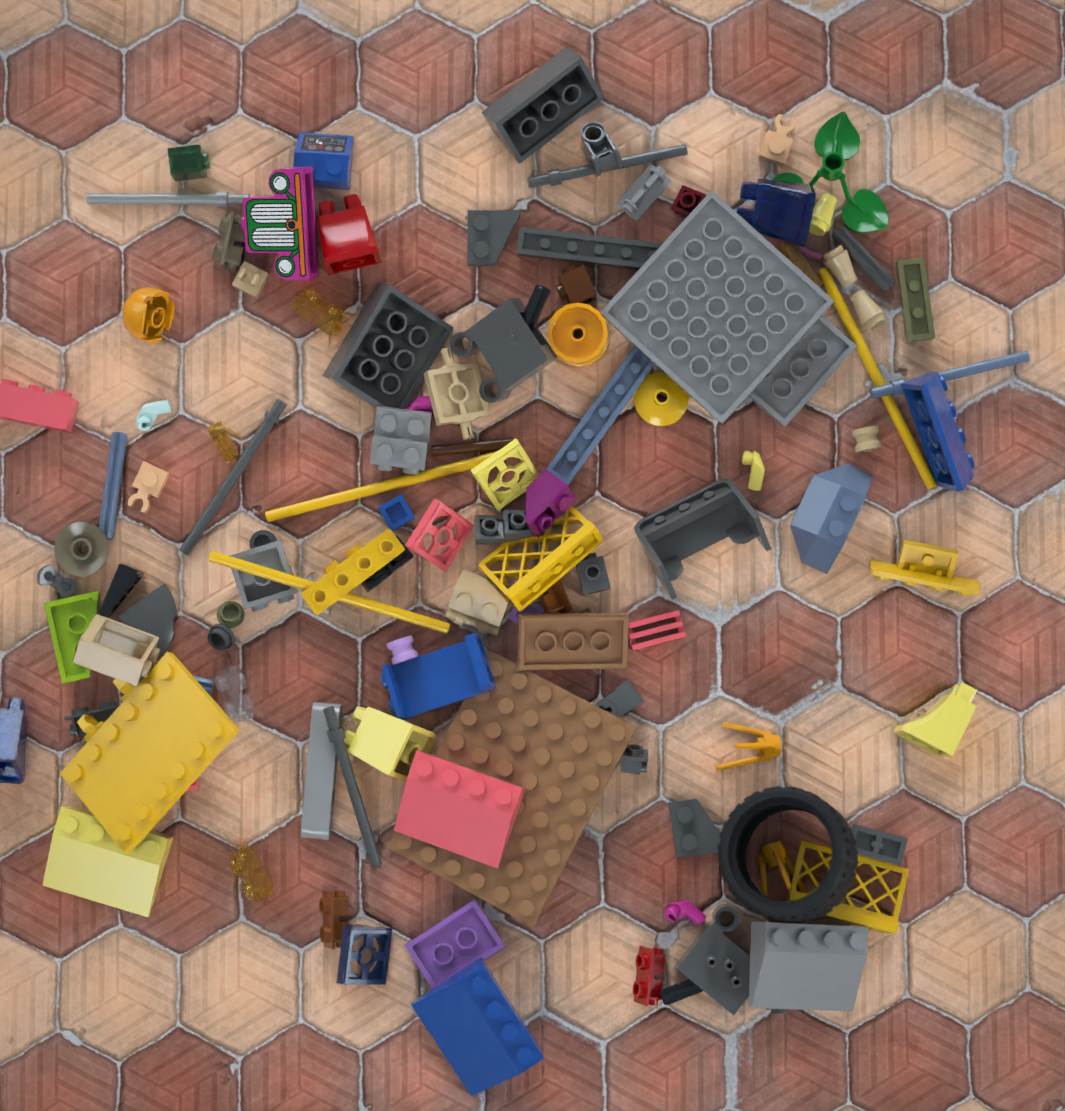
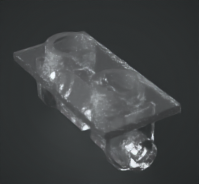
M238 665L227 668L228 673L226 668L217 671L215 683L219 693H223L225 703L223 704L225 714L234 724L242 721L240 716H242L243 721L254 718L252 712H255L249 693L240 696L238 693L239 690L247 688L242 669L239 670Z

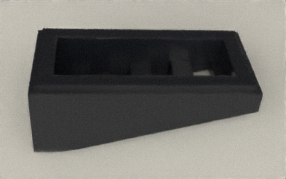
M119 564L99 610V615L109 618L143 577L144 572L124 564Z

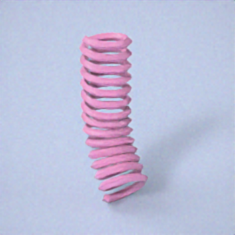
M804 244L796 247L799 249V253H803V256L805 255L809 259L820 261L822 258V254L820 255L819 253L818 255L816 252L808 251L803 246Z

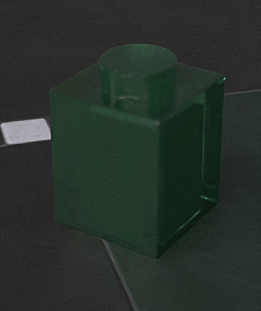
M200 144L168 148L170 173L175 182L207 178L206 169L211 168L208 152L204 153Z

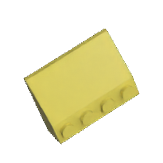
M70 805L61 806L52 835L42 886L149 917L174 837L151 830L131 853H124L92 812Z

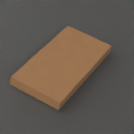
M518 614L517 669H627L629 614Z

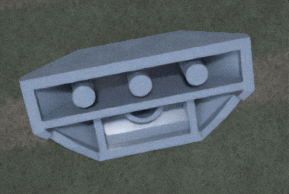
M846 464L813 475L790 523L802 563L825 574L829 572L864 503L873 478L872 474L851 464Z

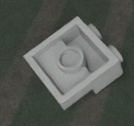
M377 406L370 464H376V469L382 471H391L392 466L401 467L403 472L407 474H419L420 470H425L427 466L432 412Z
M282 540L230 555L231 557L294 576ZM231 568L244 609L251 607L252 612L267 608V602L278 599L279 604L295 599L293 594L299 591L298 588Z

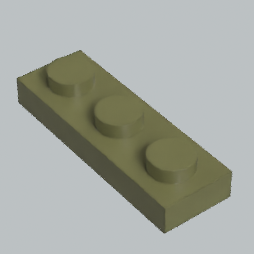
M923 257L898 260L896 262V271L906 343L935 339L925 259Z

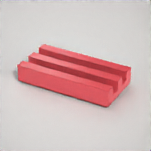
M679 610L629 623L628 630L632 651L686 637ZM673 617L676 621L671 624L651 628L636 633H633L632 629L638 626L658 622ZM674 628L678 629L676 634L636 644L635 638Z

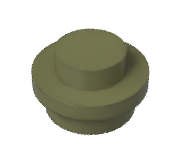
M225 602L217 610L218 622L228 628H236L244 620V609L237 602Z

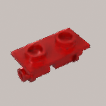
M639 946V953L635 961L637 975L632 989L634 1002L649 1006L658 1005V1000H661L660 990L662 989L663 980L654 979V974H664L666 955L663 954L664 949L655 947L651 949Z

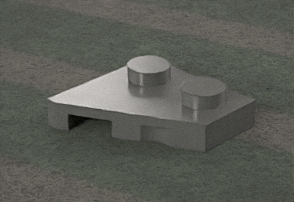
M694 798L668 802L676 858L718 852V843L721 841L719 837L720 832L698 800Z

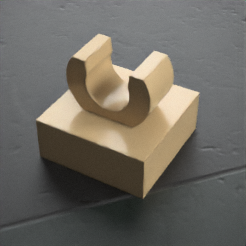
M244 261L232 286L258 299L270 275Z

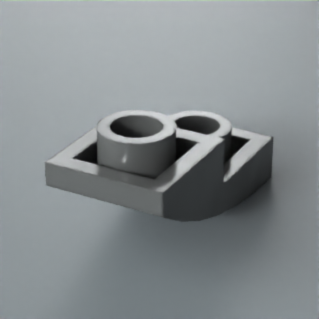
M503 510V515H475L476 545L506 543L532 537L533 532L526 523V510Z

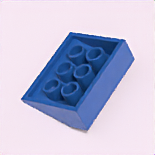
M929 372L901 383L937 486L957 492L964 490L974 477L972 469L975 468V464L970 453L965 451L963 445L966 442L965 435L960 427L957 428L954 419L957 416L953 403L947 400L945 391L948 389L942 375L939 376L938 372Z
M482 957L411 1003V1006L471 1096L523 1073L544 1059L541 1047Z

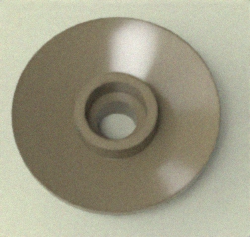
M74 522L60 531L55 541L54 552L58 564L64 571L74 576L84 577L95 574L104 566L109 554V545L105 534L96 525L89 522ZM83 544H86L89 548L87 554H83L81 551Z

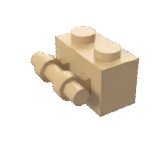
M463 569L454 587L445 617L455 620V623L463 626V624L474 627L478 629L479 633L484 635L487 632L497 636L510 600L490 579Z

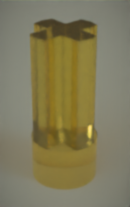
M221 421L207 428L208 433L226 462H230L240 456Z

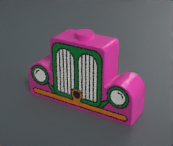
M288 167L275 170L271 173L268 182L271 192L275 195H255L243 199L241 228L245 232L246 251L248 253H278L279 256L274 261V270L281 279L311 280L319 277L313 169L312 167Z

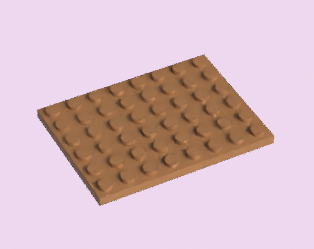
M490 650L487 659L497 689L463 700L435 756L526 788L499 868H494L396 831L391 837L387 848L534 927L637 727L529 670H518L517 664Z

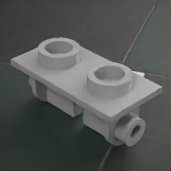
M650 164L616 205L637 222L672 181L665 176L666 171L662 167L658 166L656 168L653 164Z

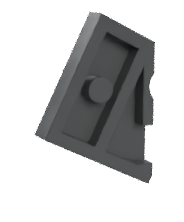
M468 210V266L496 265L516 222L520 218V210Z

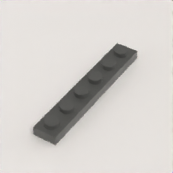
M520 227L516 255L639 270L663 243Z

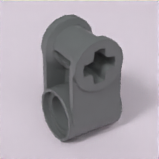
M592 121L586 123L581 130L582 151L594 175L598 177L605 170L613 167H622L620 153L612 143L605 127L599 122Z
M628 679L595 706H602L604 709L609 707L612 711L610 713L620 718L645 701Z

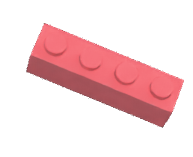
M2 379V383H0V419L72 434L79 404L77 400L71 398L72 393L56 390L55 394L45 392V388L29 384L27 389L18 387L19 383L16 381Z

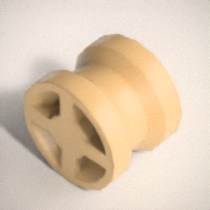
M869 426L851 431L852 437L856 439L855 453L883 448L882 442L878 440L877 435L879 433V426Z

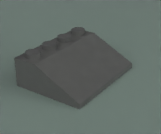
M378 282L322 376L376 409L377 406L406 409L423 381L424 373L432 366L453 327L390 284Z

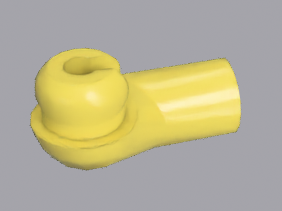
M745 451L742 456V464L751 466L748 489L761 491L765 473L761 456L756 451Z

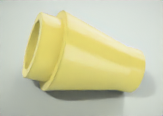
M828 193L822 194L820 200L805 218V228L807 231L814 235L823 236L825 232L830 230L834 208L837 203L836 197Z

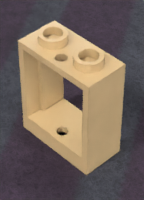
M96 614L79 640L73 663L137 686L142 676L147 678L152 664L155 665L158 659L160 649L156 648L159 637Z

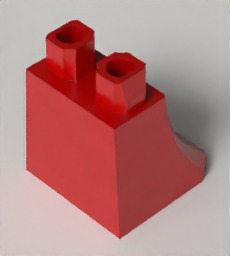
M357 194L343 197L346 210L339 212L335 211L333 200L318 203L319 216L317 220L324 265L329 276L382 263L365 207L362 206Z

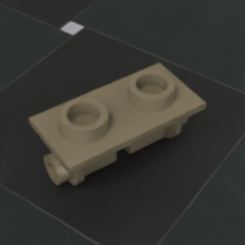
M235 212L225 215V218L222 217L219 223L218 233H221L219 244H216L213 250L214 268L226 264L225 269L236 271V267L240 266L243 247L234 245V241L244 243L245 232L241 228L243 216H236V219H234Z

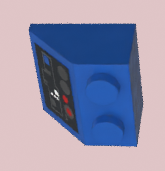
M300 132L294 152L293 167H312L314 188L350 190L354 136Z

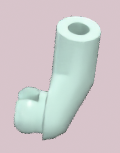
M169 399L144 404L136 417L138 429L148 431L153 426L158 415L171 413Z

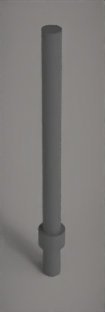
M683 144L622 157V167H613L601 173L688 155L687 146ZM590 165L560 171L557 168L548 170L546 174L527 177L529 188L547 184L556 186L562 184V181L594 175Z
M334 706L323 709L329 728L327 735L330 743L334 744L371 867L382 864L344 742L346 736L343 726H339Z

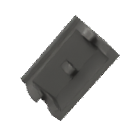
M852 824V827H849L856 840L857 845H855V848L858 850V856L896 866L902 865L908 838Z

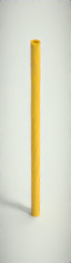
M828 268L820 269L817 273L829 296L834 300L833 304L852 342L857 345L855 348L875 387L887 385ZM893 396L881 397L927 490L937 486Z
M496 452L419 471V474H408L266 511L267 522L470 470Z
M212 550L208 559L209 562L301 590H306L315 583ZM349 592L338 600L445 634L448 633L450 623Z

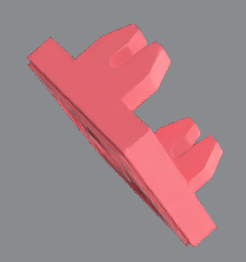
M434 498L405 546L446 572L475 525ZM439 516L448 517L444 525L438 527L432 525L435 518ZM455 525L456 530H455V537H454V539H453V533H452V530H451V529H452L453 526ZM446 529V540L438 543L437 536L439 532ZM426 532L432 534V544L426 551L423 538ZM449 546L445 551L436 554L439 548Z

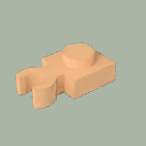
M779 114L774 122L776 132L768 130L758 158L784 167L794 140L787 137V135L793 131L796 120L792 119L788 127H783L780 124L782 115Z
M143 461L132 484L133 487L139 490L129 498L128 506L133 507L135 502L141 499L143 501L141 512L147 513L151 506L150 496L159 498L170 473Z

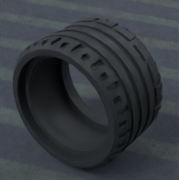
M775 786L747 796L743 799L744 802L742 804L739 803L728 815L730 818L727 822H724L719 836L721 838L717 848V856L721 864L719 869L724 882L728 884L727 888L749 910L780 922L813 921L814 918H820L830 913L832 908L838 906L848 893L846 892L848 888L851 889L856 877L855 867H858V850L855 848V845H857L856 840L846 820L822 798L801 788ZM782 811H804L815 815L827 830L832 847L831 866L823 882L808 896L786 902L770 900L757 889L747 870L746 853L749 840L759 824L769 816Z

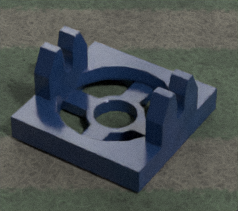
M346 924V926H343L336 983L342 985H385L392 928L373 927L363 924ZM364 935L363 946L358 951H352L355 940ZM373 937L376 939L379 952L372 946ZM369 948L372 956L370 961L364 964L362 955ZM351 961L358 962L360 974L351 971ZM377 961L372 971L369 972L370 967Z

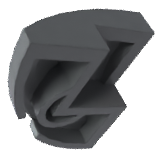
M163 584L126 610L119 618L125 625L159 637L156 648L160 649L159 659L171 644L175 631L172 629L174 617L177 616L176 603L168 586Z

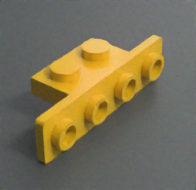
M386 529L368 544L362 547L356 544L345 552L347 558L338 564L335 560L323 569L325 575L304 590L301 596L314 614L319 615L401 554L405 548L392 530Z
M903 540L897 564L870 560L869 563L870 574L879 580L888 581L895 579L910 586L917 584L927 585L933 590L943 591L948 589L963 596L979 595L981 590L977 579L953 575L959 554L957 549Z

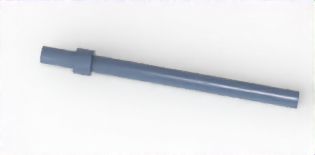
M1027 351L941 371L938 374L939 376L942 375L945 381H950L1028 362L1030 357ZM900 378L890 381V384L870 388L871 398L904 395L901 383L908 380L903 381Z

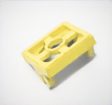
M514 439L471 469L473 477L497 511L526 492V488L539 475L517 439ZM508 457H515L520 459L521 462L513 467L506 466L504 460ZM496 466L499 470L497 479L488 484L489 472ZM524 471L521 481L517 483L519 474ZM506 472H515L511 481L502 482V476ZM501 486L511 488L507 491H496Z

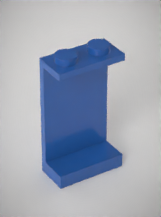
M473 633L464 636L465 641L393 666L387 663L381 665L383 673L380 675L384 688L389 690L391 699L388 700L391 713L399 719L406 720L497 689L481 636Z

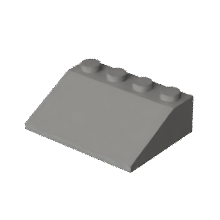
M751 921L749 1008L852 1011L867 958L868 927Z

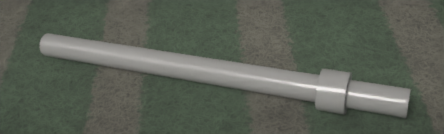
M217 191L216 194H87L86 200L87 204L216 205L217 208H228L229 205H243V199L250 197V194H229L228 191Z

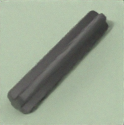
M844 226L838 227L832 233V238L839 245H842L844 250H848L849 256L883 292L889 291L895 285V280Z

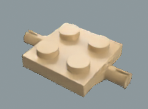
M450 347L440 350L444 366L439 369L428 370L424 373L436 425H460L463 440L472 439L474 435L470 422L474 419L490 415L487 402L479 394V386L482 380L477 362L468 364L455 363Z

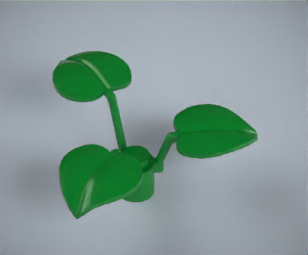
M844 111L830 118L816 134L814 147L816 153L823 157L821 170L817 171L810 183L804 187V182L800 176L790 172L782 173L771 180L761 197V203L773 213L782 216H795L801 214L809 207L810 197L806 192L815 185L820 177L828 181L839 179L845 198L849 202L843 207L841 214L847 228L857 233H869L884 230L888 226L886 207L877 194L870 190L861 189L856 192L853 198L850 196L845 180L846 176L842 172L845 161L854 157L859 151L860 136Z

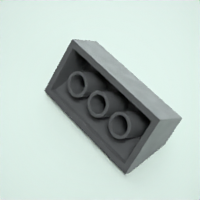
M566 47L481 113L494 134L520 164L602 101L604 97L582 57Z

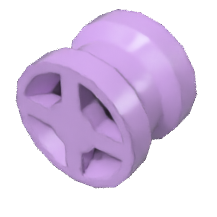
M412 635L386 644L387 649L392 652L393 657L391 661L393 665L419 657L418 652L412 646L414 641Z

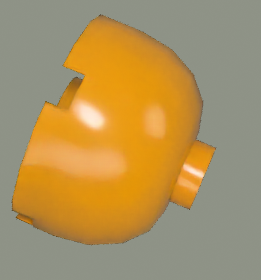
M145 287L134 291L127 298L122 307V318L125 328L133 337L152 344L164 338L160 335L163 333L164 328L166 330L170 329L174 318L175 305L174 301L168 298L169 292Z

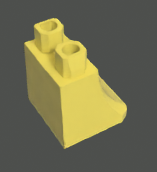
M965 683L955 684L950 694L941 696L928 712L916 720L896 726L893 732L940 758L951 757L954 755L977 707L971 703L977 690Z
M358 706L352 717L354 721L360 724L356 733L350 730L345 732L346 738L344 742L348 748L347 752L391 777L406 781L416 751L430 754L436 736L434 732L371 707L364 708Z

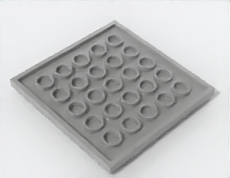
M711 190L600 313L720 424H723L833 304L834 300Z

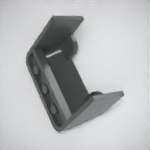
M729 479L718 480L639 520L634 527L638 540L657 577L672 600L677 595L671 581L676 580L683 572L684 568L681 560L728 536L732 542L737 544H746L752 539L757 538L766 552L771 550L758 514L733 481Z

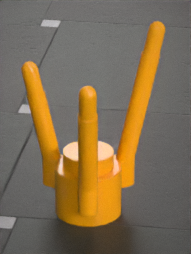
M727 722L722 723V726L725 728L761 736L757 737L756 743L734 744L735 748L756 749V753L761 755L716 765V770L760 761H771L772 757H780V735H772L771 730H758Z
M781 841L760 847L762 854L758 855L757 859L760 865L761 893L767 897L766 863H768L769 868L779 867L787 889L791 890L792 885L784 863L791 875L793 874L794 865L788 856L786 847L783 848ZM799 878L797 886L802 893L807 894L806 887L801 878Z

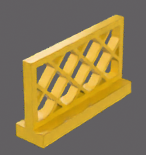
M572 505L566 510L565 518H557L552 524L564 525L562 534L550 535V527L539 538L532 536L503 543L478 564L483 573L499 588L519 612L524 610L604 542L596 526L590 520L587 521ZM570 524L583 525L574 534H568ZM561 541V545L554 551L547 552L549 542ZM543 542L541 552L529 553L531 543ZM524 543L523 553L511 554L512 548L516 544ZM540 559V562L533 569L526 570L528 560ZM510 560H522L520 570H508ZM496 561H503L502 571H490L488 568ZM507 577H519L518 581L509 589L505 587Z
M800 841L791 879L792 889L788 891L785 902L798 900L814 891L812 890L807 894L796 891L798 879L806 874L809 876L815 889L819 887L811 871L823 864L829 871L830 865L828 861L832 858V848ZM805 848L816 851L821 859L820 863L810 869L803 860ZM822 853L829 854L831 856L825 859ZM858 856V866L862 864L870 865L876 876L863 883L856 872L855 879L859 886L847 892L848 894L844 898L847 904L840 903L838 906H834L832 911L823 917L855 926L868 927L870 930L888 935H895L898 931L899 923L897 922L909 869ZM802 865L805 872L800 874V869ZM876 867L882 868V869H885V870L882 871L881 873H879V871L877 870ZM889 871L900 873L899 885L890 890L882 875ZM878 879L886 893L873 900L865 886ZM859 889H862L869 901L868 904L861 908L855 907L848 897ZM897 890L896 898H894L892 893ZM888 896L894 905L892 916L881 914L875 903ZM872 906L873 909H874V911H870V910H866V909H867L868 907Z

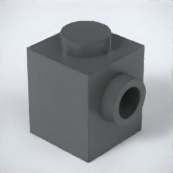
M590 553L576 565L583 596L610 590L611 587L603 556L597 557L596 553Z

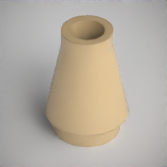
M842 245L822 255L825 260L823 264L841 282L843 287L858 280L848 250H844Z
M860 290L850 297L862 328H866L868 332H871L886 322L885 312L864 290Z

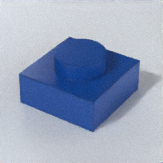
M402 494L378 507L392 532L416 519Z

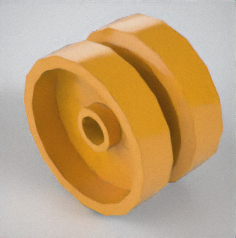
M578 302L567 304L557 310L549 321L547 330L549 345L558 360L567 366L575 368L592 366L600 361L608 350L610 337L606 321L601 313L589 304ZM580 331L583 336L580 339H576L574 333Z

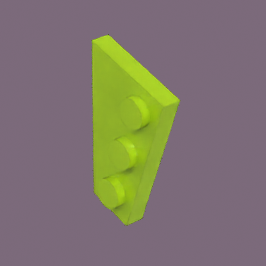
M99 591L44 603L62 684L90 678L91 669L75 664L73 660L80 638L97 614Z

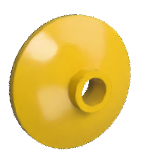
M664 372L649 374L634 393V405L639 416L647 423L654 426H668L677 422L684 415L688 406V394ZM659 393H664L667 396L665 402L657 400Z

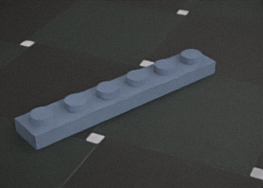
M636 346L632 348L546 468L568 486L655 365Z

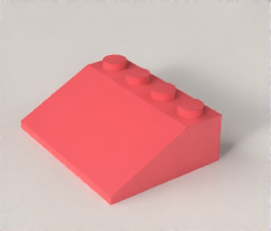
M416 751L407 776L394 831L498 869L526 788L437 756Z

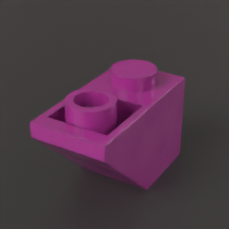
M544 469L526 488V523L538 538L552 526L553 522L576 499L568 485L547 469Z

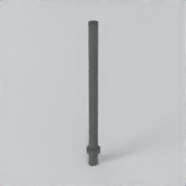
M277 399L270 412L266 411L264 414L266 418L179 551L187 556L190 554L274 424L279 423L280 419L278 418L287 404Z

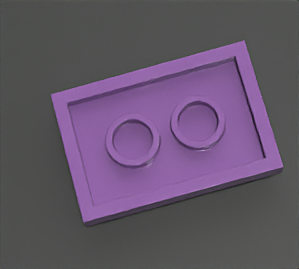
M473 899L406 943L405 947L433 989L479 958L487 959L504 948L505 944L477 900Z

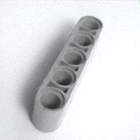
M313 702L301 838L330 839L338 757L334 744L330 743L327 735L329 728L323 709L334 706L339 726H341L342 704Z

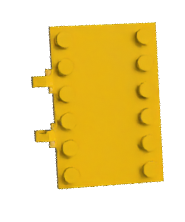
M167 652L148 673L147 678L144 677L137 686L116 678L114 679V685L124 694L120 698L123 702L106 722H98L94 716L84 714L77 721L80 728L86 733L84 739L87 743L60 772L61 776L124 853H131L240 731L179 659L170 652Z

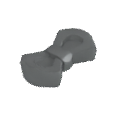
M52 565L42 567L37 573V583L41 586L50 585L57 589L62 599L71 597L76 591L75 579L64 578L62 575L57 574Z

